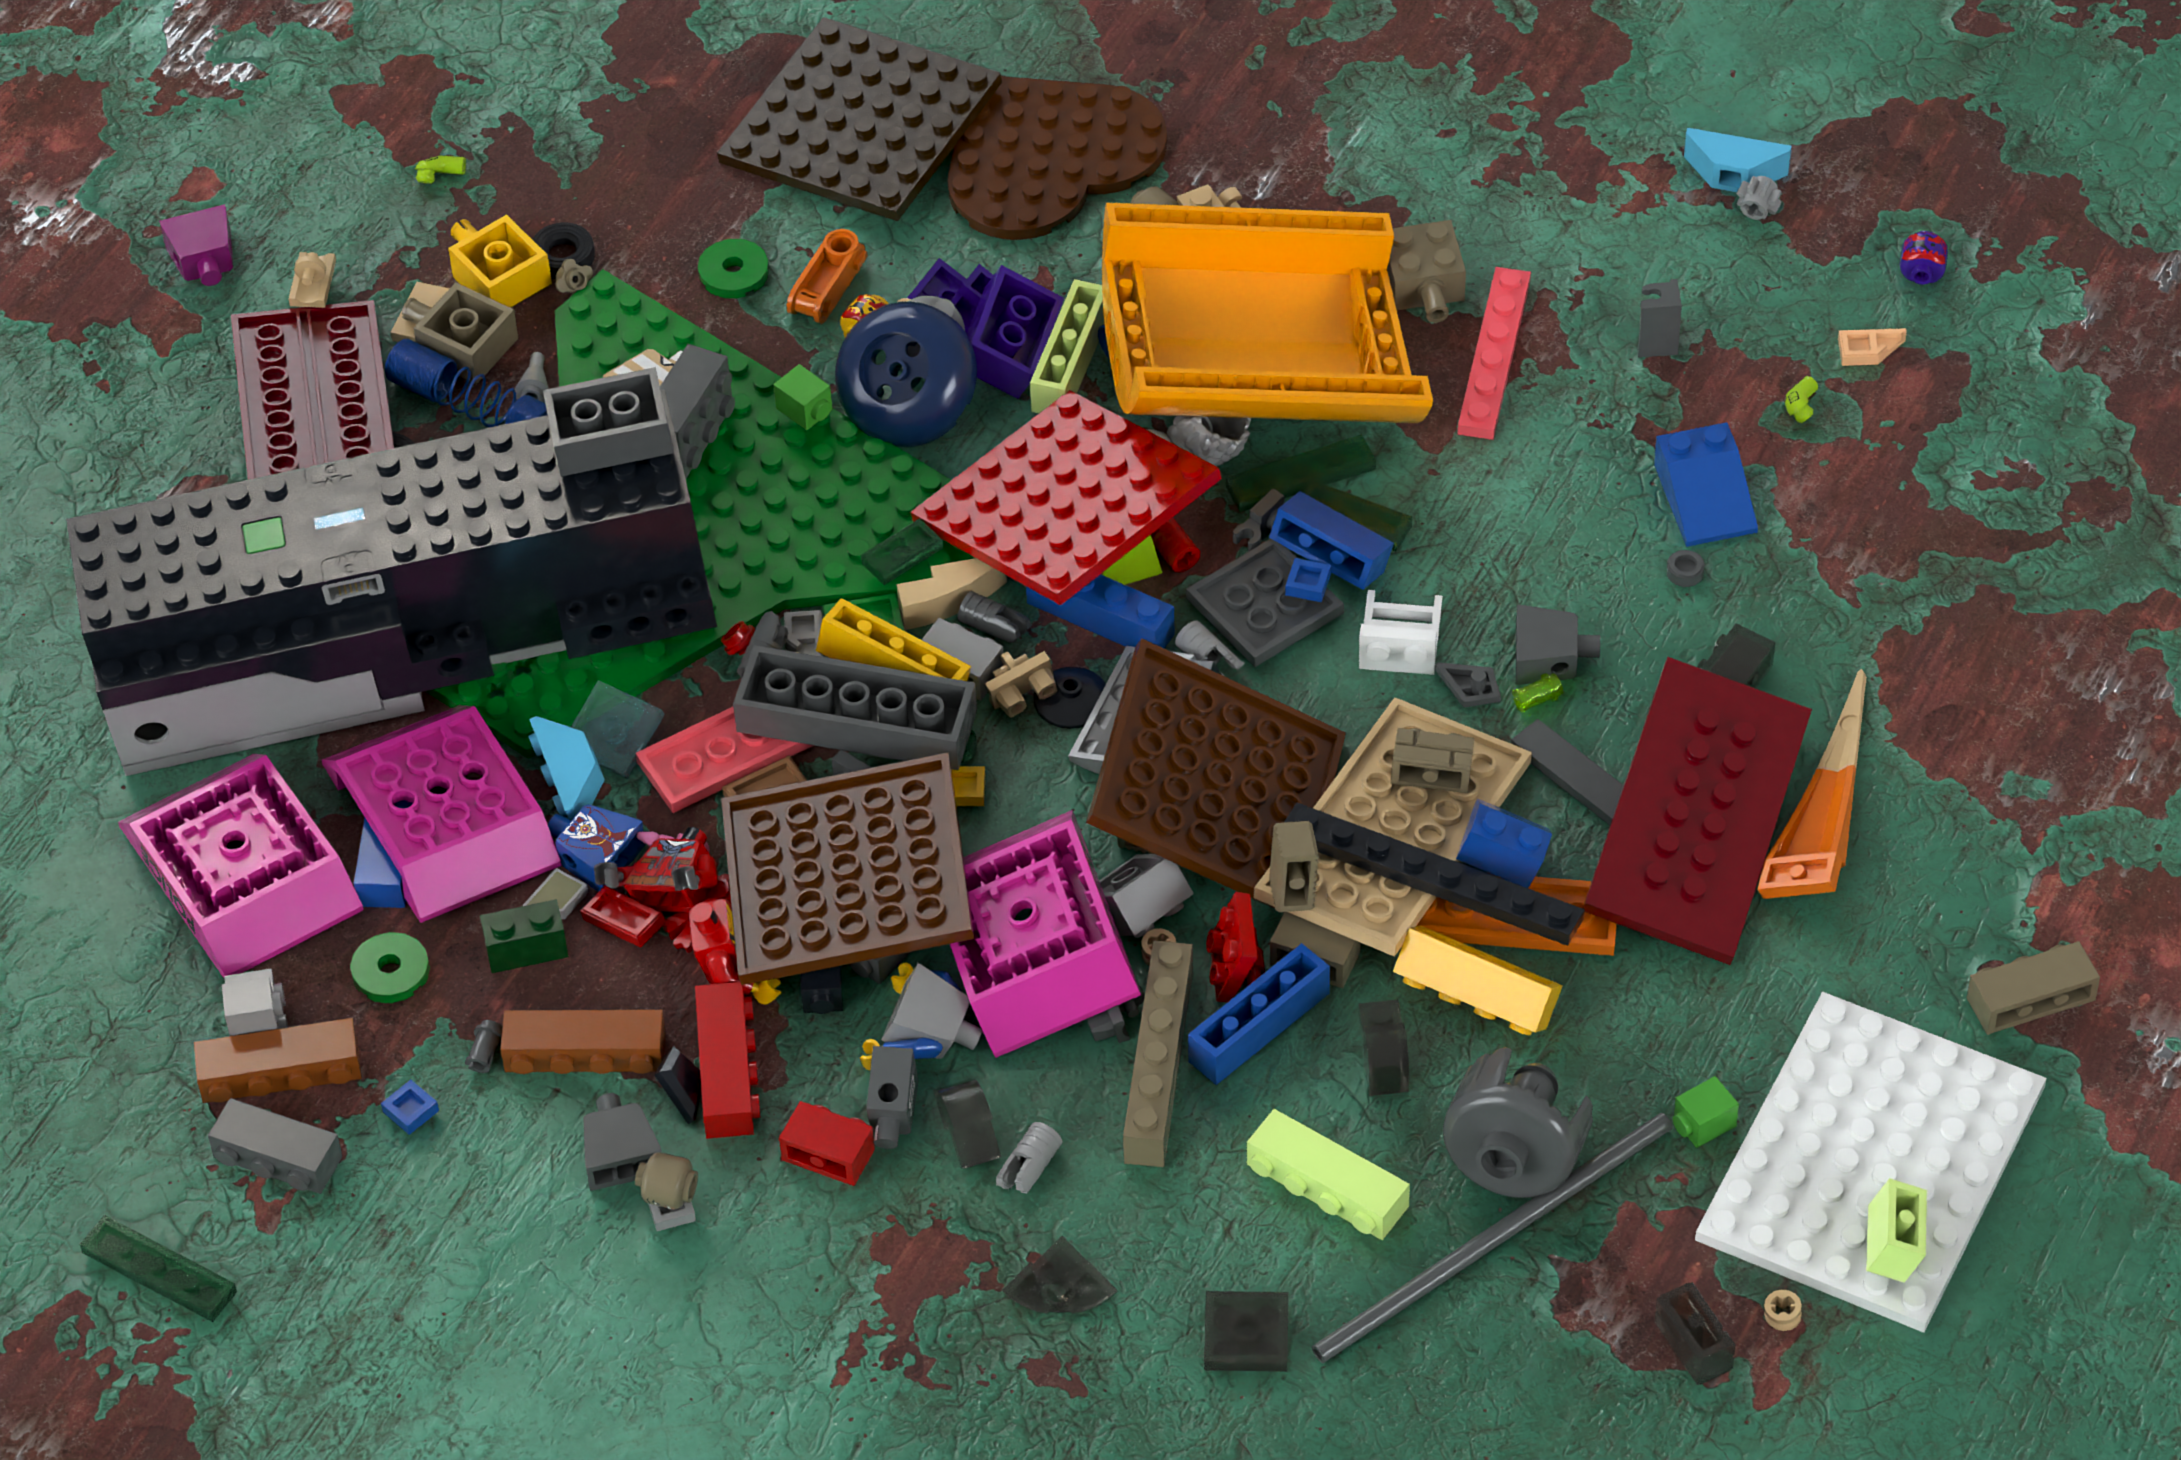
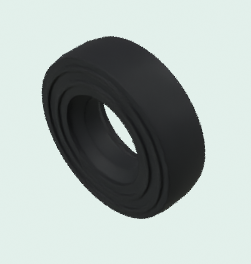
M568 222L551 224L542 228L533 238V241L548 254L551 279H556L557 271L562 267V263L566 259H574L576 264L590 267L594 261L595 248L590 233L580 225ZM561 244L573 245L576 248V252L573 255L565 258H556L549 254L551 248Z

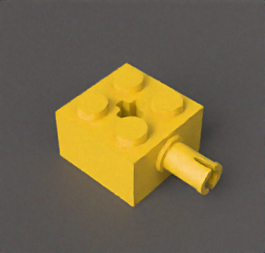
M508 215L501 217L479 231L466 219L460 220L465 229L458 222L453 225L451 236L458 243L449 247L448 251L453 278L459 284L510 308L552 284L548 254Z

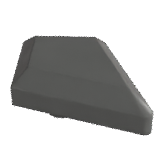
M1439 662L1435 664V671L1463 708L1501 702L1500 691L1492 667Z

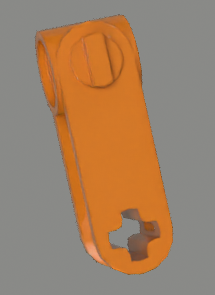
M836 229L825 236L822 244L790 291L787 300L788 313L793 315L801 313L813 317L814 321L820 324L827 320L868 257L864 244L858 242V237L854 232L847 229Z

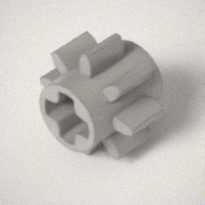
M1753 176L1750 183L1742 181L1736 193L1739 196L1736 204L1740 206L1745 216L1754 220L1766 219L1768 213L1775 215L1781 204V201L1778 199L1781 190H1778L1777 184L1766 176Z

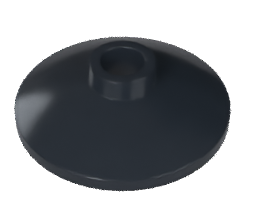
M1063 667L1054 670L1053 675L1057 692L1046 699H1039L1034 691L1033 701L1037 713L1043 720L1056 727L1067 729L1084 727L1106 683L1099 675L1085 668Z

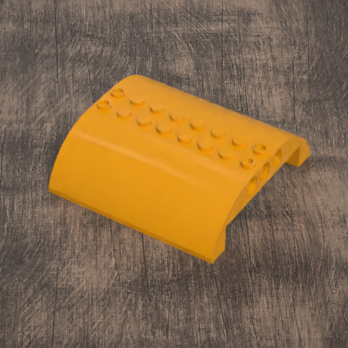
M1106 203L1102 245L1103 314L1114 386L1122 411L1126 414L1390 423L1422 422L1432 407L1433 397L1428 376L1412 375L1387 271L1394 240L1389 213Z

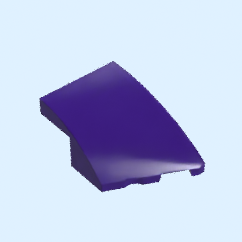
M939 258L907 298L936 296L950 300L960 313L967 334L983 290L993 277V274L978 264L966 279Z

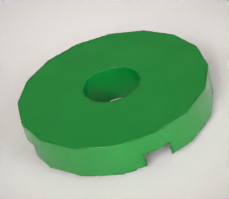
M726 239L716 242L706 248L699 257L698 276L700 282L705 285V289L708 292L721 298L737 299L745 297L746 292H750L753 289L756 292L761 289L768 279L769 263L765 251L756 243L745 239ZM731 266L741 267V269L736 272L726 271V269Z
M395 932L375 935L363 942L354 952L350 965L356 989L366 994L368 999L380 1003H395L410 998L414 995L413 991L418 989L420 985L422 988L427 982L430 971L426 949L416 938L405 933ZM395 963L400 965L398 970L392 973L380 971L386 964Z

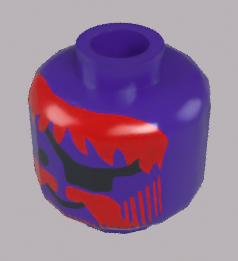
M1930 231L1917 232L1906 238L1902 245L1900 270L1903 276L1910 281L1922 285L1940 280L1944 276L1947 267L1948 247L1946 242Z

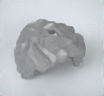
M1176 416L1173 425L1168 427L1167 436L1178 447L1218 466L1239 455L1240 451L1244 449V445L1250 435L1247 429L1251 418Z

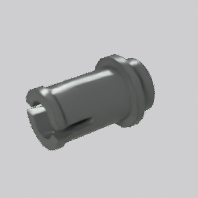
M484 1020L475 1027L474 1035L476 1038L465 1061V1064L469 1065V1069L478 1073L489 1072L498 1045H501L503 1027L499 1023L492 1020Z

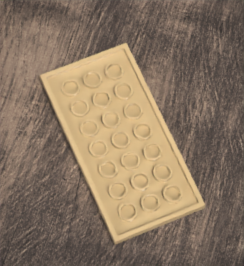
M1394 698L1313 808L1461 863L1462 861L1457 860L1456 856L1477 798L1500 807L1530 765L1532 752ZM1417 728L1426 732L1456 733L1465 737H1473L1474 747L1468 793L1390 784L1397 729ZM1318 852L1319 863L1317 864L1315 907L1311 910L1291 911L1288 913L1395 957L1404 943L1408 929L1417 926L1436 899V896ZM1269 867L1254 888V898L1275 907L1273 893H1271L1272 888L1269 882Z

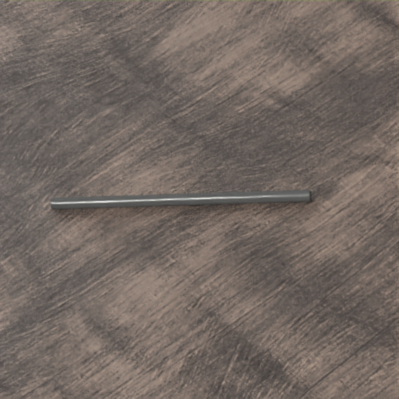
M1659 1113L1571 1172L1565 1182L1557 1189L1532 1198L1312 1346L1315 1357L1321 1363H1325L1672 1130L1670 1119L1664 1113Z

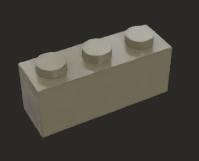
M2077 941L2068 945H2056L2046 952L2030 957L2021 956L2011 963L1995 968L1987 967L1979 970L1975 974L1970 975L1967 1000L1988 1035L2095 1001L2100 976L2081 943Z

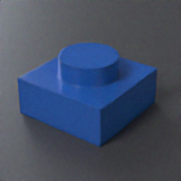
M1294 558L1285 585V595L1322 602L1331 576V565Z
M411 1079L381 1103L383 1113L409 1135L439 1111L437 1101Z

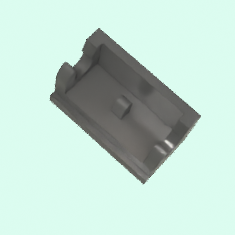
M1670 279V282L1647 284L1642 287V294H1657L1660 298L1647 299L1640 303L1638 357L1678 355L1682 310L1677 279Z

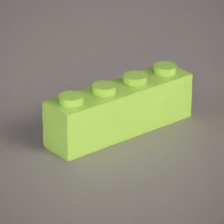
M1074 279L1030 381L1032 412H1042L1069 390L1075 393L1078 392L1099 342L1098 329L1104 324L1102 285Z
M1276 1109L1271 1111L1247 1141V1165L1254 1172L1262 1177H1270L1283 1184L1289 1192L1296 1196L1308 1198L1318 1204L1324 1212L1330 1215H1338L1349 1221L1358 1231L1364 1234H1372L1383 1240L1409 1207V1183Z

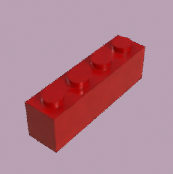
M741 982L695 986L702 1108L706 1139L754 1135L753 1119L761 1118L759 1094H751V1086L758 1085L757 1062H749V1053L756 1052L754 1029H747L746 1022L754 1020L752 996L744 997Z

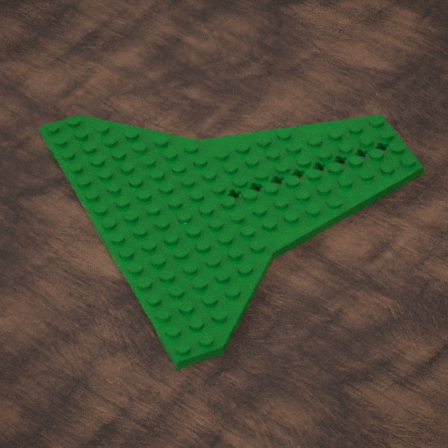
M602 269L588 281L584 289L575 292L555 310L559 387L603 378V375L647 349H654L665 358L670 359L678 351H683L687 344H691L725 355L728 358L729 372L732 374V397L735 398L734 410L731 416L725 418L719 426L715 441L708 443L702 453L698 467L692 469L686 478L717 627L569 659L567 650L509 663L492 664L494 676L427 690L426 692L450 708L459 705L475 706L495 738L529 759L536 755L529 739V735L534 733L529 719L537 716L579 730L723 646L724 644L721 642L722 637L739 621H744L747 626L753 625V627H756L764 613L771 612V610L774 614H778L785 609L837 603L841 598L850 601L896 593L898 598L897 584L931 578V566L974 559L975 557L914 524L910 512L948 484L951 479L892 443L883 442L878 438H872L863 433L847 416L832 408L833 410L824 420L818 421L811 428L805 430L776 409L773 384L781 379V376ZM521 667H528L530 673L522 672L516 675V670ZM496 690H502L504 691L505 696H495L494 698H490V693Z

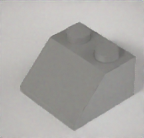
M1136 854L1099 880L1119 936H1134V938L1144 936L1148 931L1154 929L1153 922L1162 916L1168 917L1180 911L1184 907L1183 901L1194 894L1178 865L1156 854Z

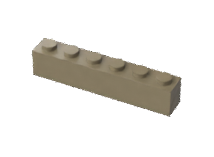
M1153 941L1123 1134L1124 1164L1164 1167L1193 976V944Z

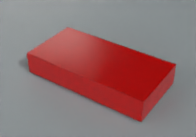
M604 886L580 910L584 921L640 948L666 923L663 913L607 886Z

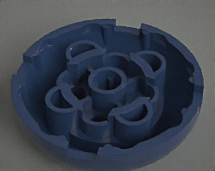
M911 301L881 306L860 319L844 339L835 367L837 395L850 421L868 436L878 438L883 442L892 443L897 447H914L927 444L951 430L957 424L955 421L962 414L966 405H970L977 380L975 352L968 335L960 324L938 308ZM919 344V354L915 357H910L907 352L908 346L915 347ZM884 350L886 353L885 362L876 365L877 354ZM903 367L901 375L898 376V372L901 371L900 368ZM921 378H924L925 383L919 392H915L913 388L919 384ZM889 385L892 394L889 399L882 400L885 392L883 386Z

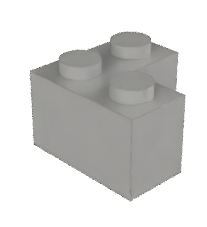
M271 968L224 976L225 984H222L225 1019L230 1036L288 1028L286 1014L283 1011V1006H286L283 984H275Z

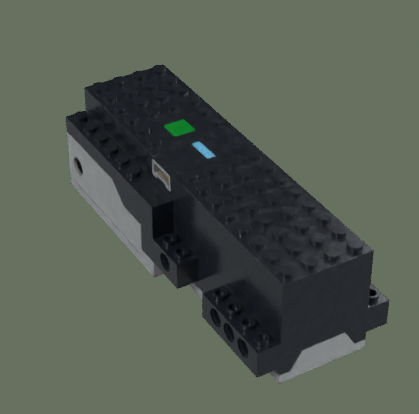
M662 390L661 394L674 451L673 454L560 476L548 415L66 519L82 635L93 665L96 693L125 775H134L425 711L421 692L494 676L492 664L509 663L567 650L568 658L573 659L717 627L692 505L665 390Z

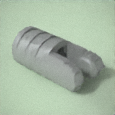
M1197 620L1184 626L1176 637V646L1183 653L1194 654L1196 660L1214 661L1216 664L1223 657L1237 671L1244 664Z
M1032 1123L998 1173L996 1185L1009 1190V1188L1012 1189L1015 1183L1016 1190L1027 1194L1062 1145L1060 1135L1044 1123Z

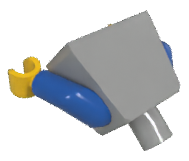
M909 963L900 964L898 967L899 976L893 975L891 977L893 989L900 996L881 1040L885 1042L882 1047L913 1049L915 1059L943 1058L953 1042L973 1050L980 1039L982 1029L963 1020L970 1001L968 996L962 993L949 973L940 970H929L919 963L914 970ZM868 1039L862 1045L865 1054H870L860 1057L861 1063L866 1070L871 1069L873 1046H880L874 1039Z

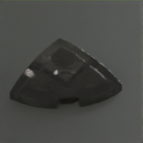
M1061 1236L1034 1264L1030 1262L1002 1289V1292L1019 1305L1038 1313L1071 1312L1072 1314H1077L1103 1304L1114 1296L1118 1290Z

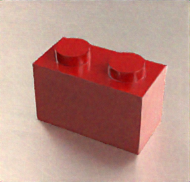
M802 1101L798 1103L779 1137L782 1161L855 1186L875 1150L872 1126H869L861 1119L847 1118L833 1113L822 1105H811Z

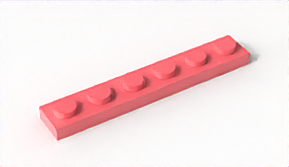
M1495 267L1458 422L1457 435L1494 440L1530 286L1531 272Z

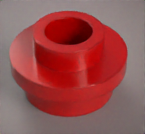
M739 621L722 637L721 642L725 645L724 650L728 655L735 653L742 655L745 653L750 639L755 632L753 625L747 626L744 621Z

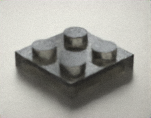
M1206 1291L1204 1370L1287 1372L1288 1292Z

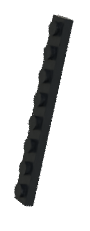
M1296 803L1284 823L1300 821L1312 823L1317 849L1321 854L1567 946L1584 919L1585 909L1300 803Z

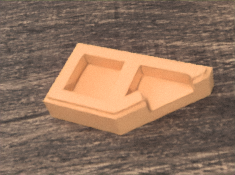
M1906 328L1839 330L1838 342L1842 366L1878 365L1905 342Z

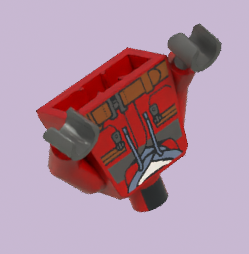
M688 827L681 839L659 838L654 841L644 856L632 866L617 867V864L614 862H603L594 866L595 883L597 885L606 884L609 888L624 886L632 899L657 911L689 913L692 907L705 900L709 888L717 885L718 873L715 859L704 846L707 836L703 831L695 827Z

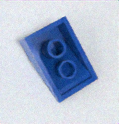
M1727 422L1656 436L1654 466L1686 547L1758 533V525L1739 450Z

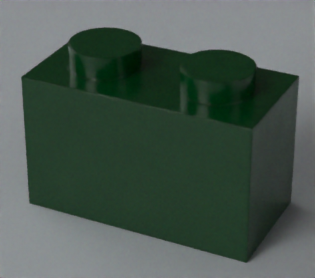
M557 899L480 915L491 973L569 957Z

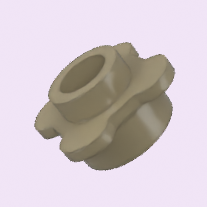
M574 259L564 260L562 267L559 268L556 274V289L561 293L568 292L571 294L584 289L588 280L593 277L592 268L587 265L580 266L576 264ZM573 276H576V282L572 281Z

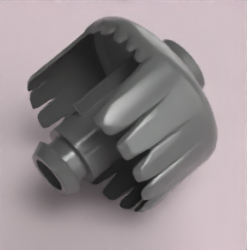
M1504 1047L1497 1049L1491 1056L1490 1054L1482 1055L1473 1065L1468 1067L1445 1115L1443 1124L1444 1143L1458 1169L1482 1188L1508 1197H1536L1557 1189L1571 1174L1592 1127L1593 1105L1591 1100L1585 1096L1571 1121H1568L1566 1116H1561V1111L1553 1106L1558 1093L1556 1076L1550 1068L1539 1063H1530L1519 1068L1510 1083H1504L1512 1053L1510 1048Z

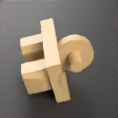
M314 252L299 253L295 263V274L289 295L290 306L325 308L336 264L335 254L328 253L324 256H318Z
M1006 651L1000 655L1003 666L994 670L992 673L995 678L985 683L990 695L989 701L994 709L1000 707L1011 718L1023 712L1027 707L1022 694L1033 689L1039 699H1046L1057 692L1051 662L1045 651L1030 659L1026 654L1013 659L1010 653Z

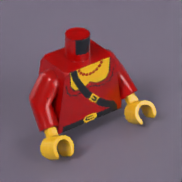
M708 898L689 910L695 957L710 984L740 982L737 969L731 900ZM779 978L746 984L743 985V991L746 995L753 992L755 999L759 1003L767 1005L781 994V991L775 989L781 984Z

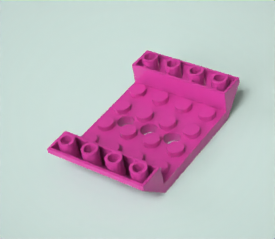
M459 705L322 759V765L336 788L341 790L347 787L402 876L404 897L420 923L561 866V860L542 809L475 706ZM469 773L483 775L478 780H468L465 778ZM438 786L448 789L443 794H433L430 790ZM403 800L413 803L408 808L394 806L397 802Z

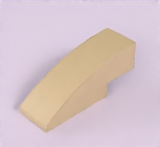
M974 558L931 566V578L897 584L898 604L904 630L935 623L938 618L944 620L958 614L963 599L970 591L989 597L1007 583L1006 575Z

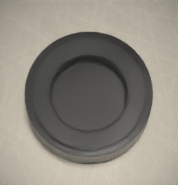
M1677 551L1668 558L1667 577L1675 585L1681 587L1694 586L1703 579L1704 560L1694 551Z

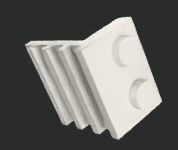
M1368 590L1364 624H1361L1359 669L1434 675L1443 596L1435 595L1434 607L1374 602L1375 590ZM1372 617L1432 622V624L1372 619Z

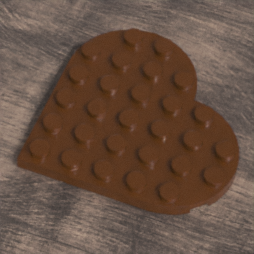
M1001 76L1002 84L954 146L948 174L949 199L955 213H960L969 221L971 228L985 235L1008 240H1023L1045 236L1052 233L1051 228L1065 220L1068 223L1071 222L1083 208L1088 194H1109L1131 188V183L1144 175L1147 178L1150 177L1158 169L1166 154L1167 128L1165 120L1159 109L1150 100L1126 86Z

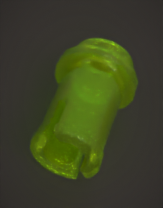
M1545 673L1541 675L1540 680L1513 690L1512 695L1515 697L1513 700L1518 710L1523 713L1548 700L1552 702L1557 701L1558 696L1563 694V687L1556 674L1548 675Z

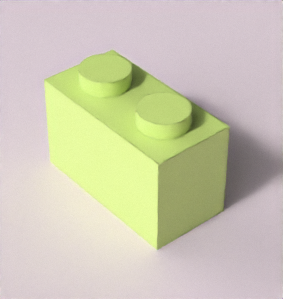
M1889 1178L1868 1205L1866 1271L1905 1283L1926 1256L1927 1190Z

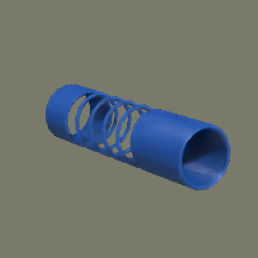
M403 339L397 342L387 357L385 375L389 381L432 402H437L440 406L450 405L455 413L466 412L470 420L481 419L485 427L499 426L504 420L505 424L547 415L544 402L529 395H524L516 400V391L514 388H510L499 400L495 413V424H487L483 417L490 413L499 399L501 393L499 381H494L488 386L481 399L480 416L472 417L468 410L477 403L486 385L484 374L477 375L469 384L471 377L469 367H463L457 372L456 362L453 359L445 357L410 339ZM467 370L466 383L460 393L452 400L455 382L461 372ZM482 377L483 384L473 403L467 407L470 390L475 381ZM469 384L465 395L464 409L458 410L453 406V403L461 397ZM497 384L498 392L490 408L483 414L485 398L491 387ZM512 391V403L503 418L498 421L500 406L506 395ZM449 394V402L444 403L440 401Z

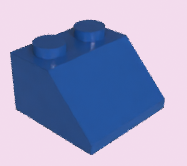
M1477 798L1456 859L1512 883L1529 888L1544 861L1552 833L1549 828Z

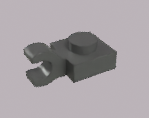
M1275 489L1270 490L1250 509V518L1235 527L1233 530V543L1238 544L1243 538H1250L1248 541V552L1261 545V541L1271 533L1278 508L1284 504V495Z

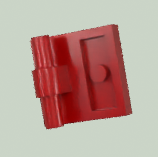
M1234 893L1227 907L1224 906L1221 909L1219 921L1214 930L1211 929L1207 935L1206 950L1208 953H1211L1212 959L1209 979L1211 985L1215 986V996L1218 1002L1227 1003L1234 998L1245 978L1247 986H1249L1265 973L1263 950L1258 946L1257 930L1253 923L1251 897L1248 893Z

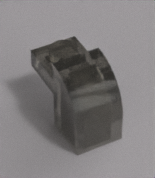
M1398 999L1359 1003L1358 1014L1364 1043V1069L1369 1096L1409 1092L1407 1038Z
M969 1078L934 1089L933 1092L945 1129L950 1130L960 1168L965 1169L1001 1158L991 1123L993 1119L978 1081Z

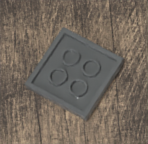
M1272 539L1267 540L1186 589V599L1254 667L1344 614V603L1328 588H1326L1322 602L1285 595V585L1294 558L1297 557L1285 546Z

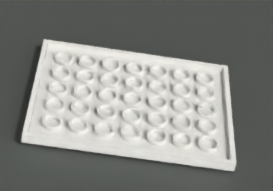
M1822 992L1697 1228L1695 1241L1924 1333L2045 1088L2047 1078ZM1889 1178L1927 1190L1926 1256L1905 1283L1866 1271L1868 1205Z

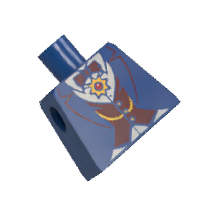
M590 804L583 806L572 820L560 814H555L548 823L551 836L557 839L555 844L561 865L597 892L606 884L597 885L595 883L594 866L596 864L614 862L617 864V867L629 866L646 845L636 838L638 832H644L642 821Z

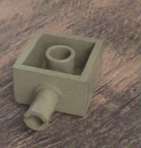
M1446 220L1393 228L1394 240L1387 271L1396 310L1425 307L1426 318L1429 322L1438 323L1445 320L1449 315L1446 303L1465 301L1466 270L1452 221Z
M456 282L433 307H429L415 298H409L402 308V318L417 324L413 328L416 343L453 359L456 362L457 372L463 367H469L471 371L470 382L479 374H484L485 376L518 340L514 309ZM462 371L459 377L467 379L468 371ZM479 377L474 384L477 385L482 377Z

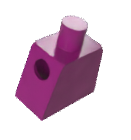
M225 204L159 221L165 248L184 280L191 281L200 278L202 284L214 286L221 281V273L230 271L234 267L231 229Z

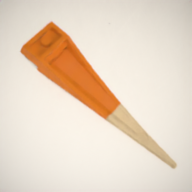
M1862 669L1857 672L1832 737L1805 793L1764 860L1757 889L1763 899L1836 891L1840 870L1846 865L1867 678Z

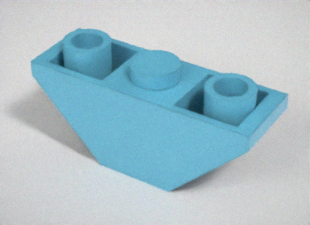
M1687 128L1684 158L1711 188L1737 192L1742 181L1750 183L1753 176H1766L1773 181L1788 176L1792 146Z
M535 716L529 719L534 733L529 735L530 742L537 757L543 755L546 764L540 767L548 786H556L558 795L552 798L558 813L564 817L568 815L569 819L572 820L583 806L593 804L605 778L584 731Z

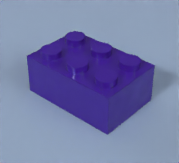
M1001 265L985 286L967 332L975 352L977 378L1019 399L1030 384L1057 320L1064 297Z

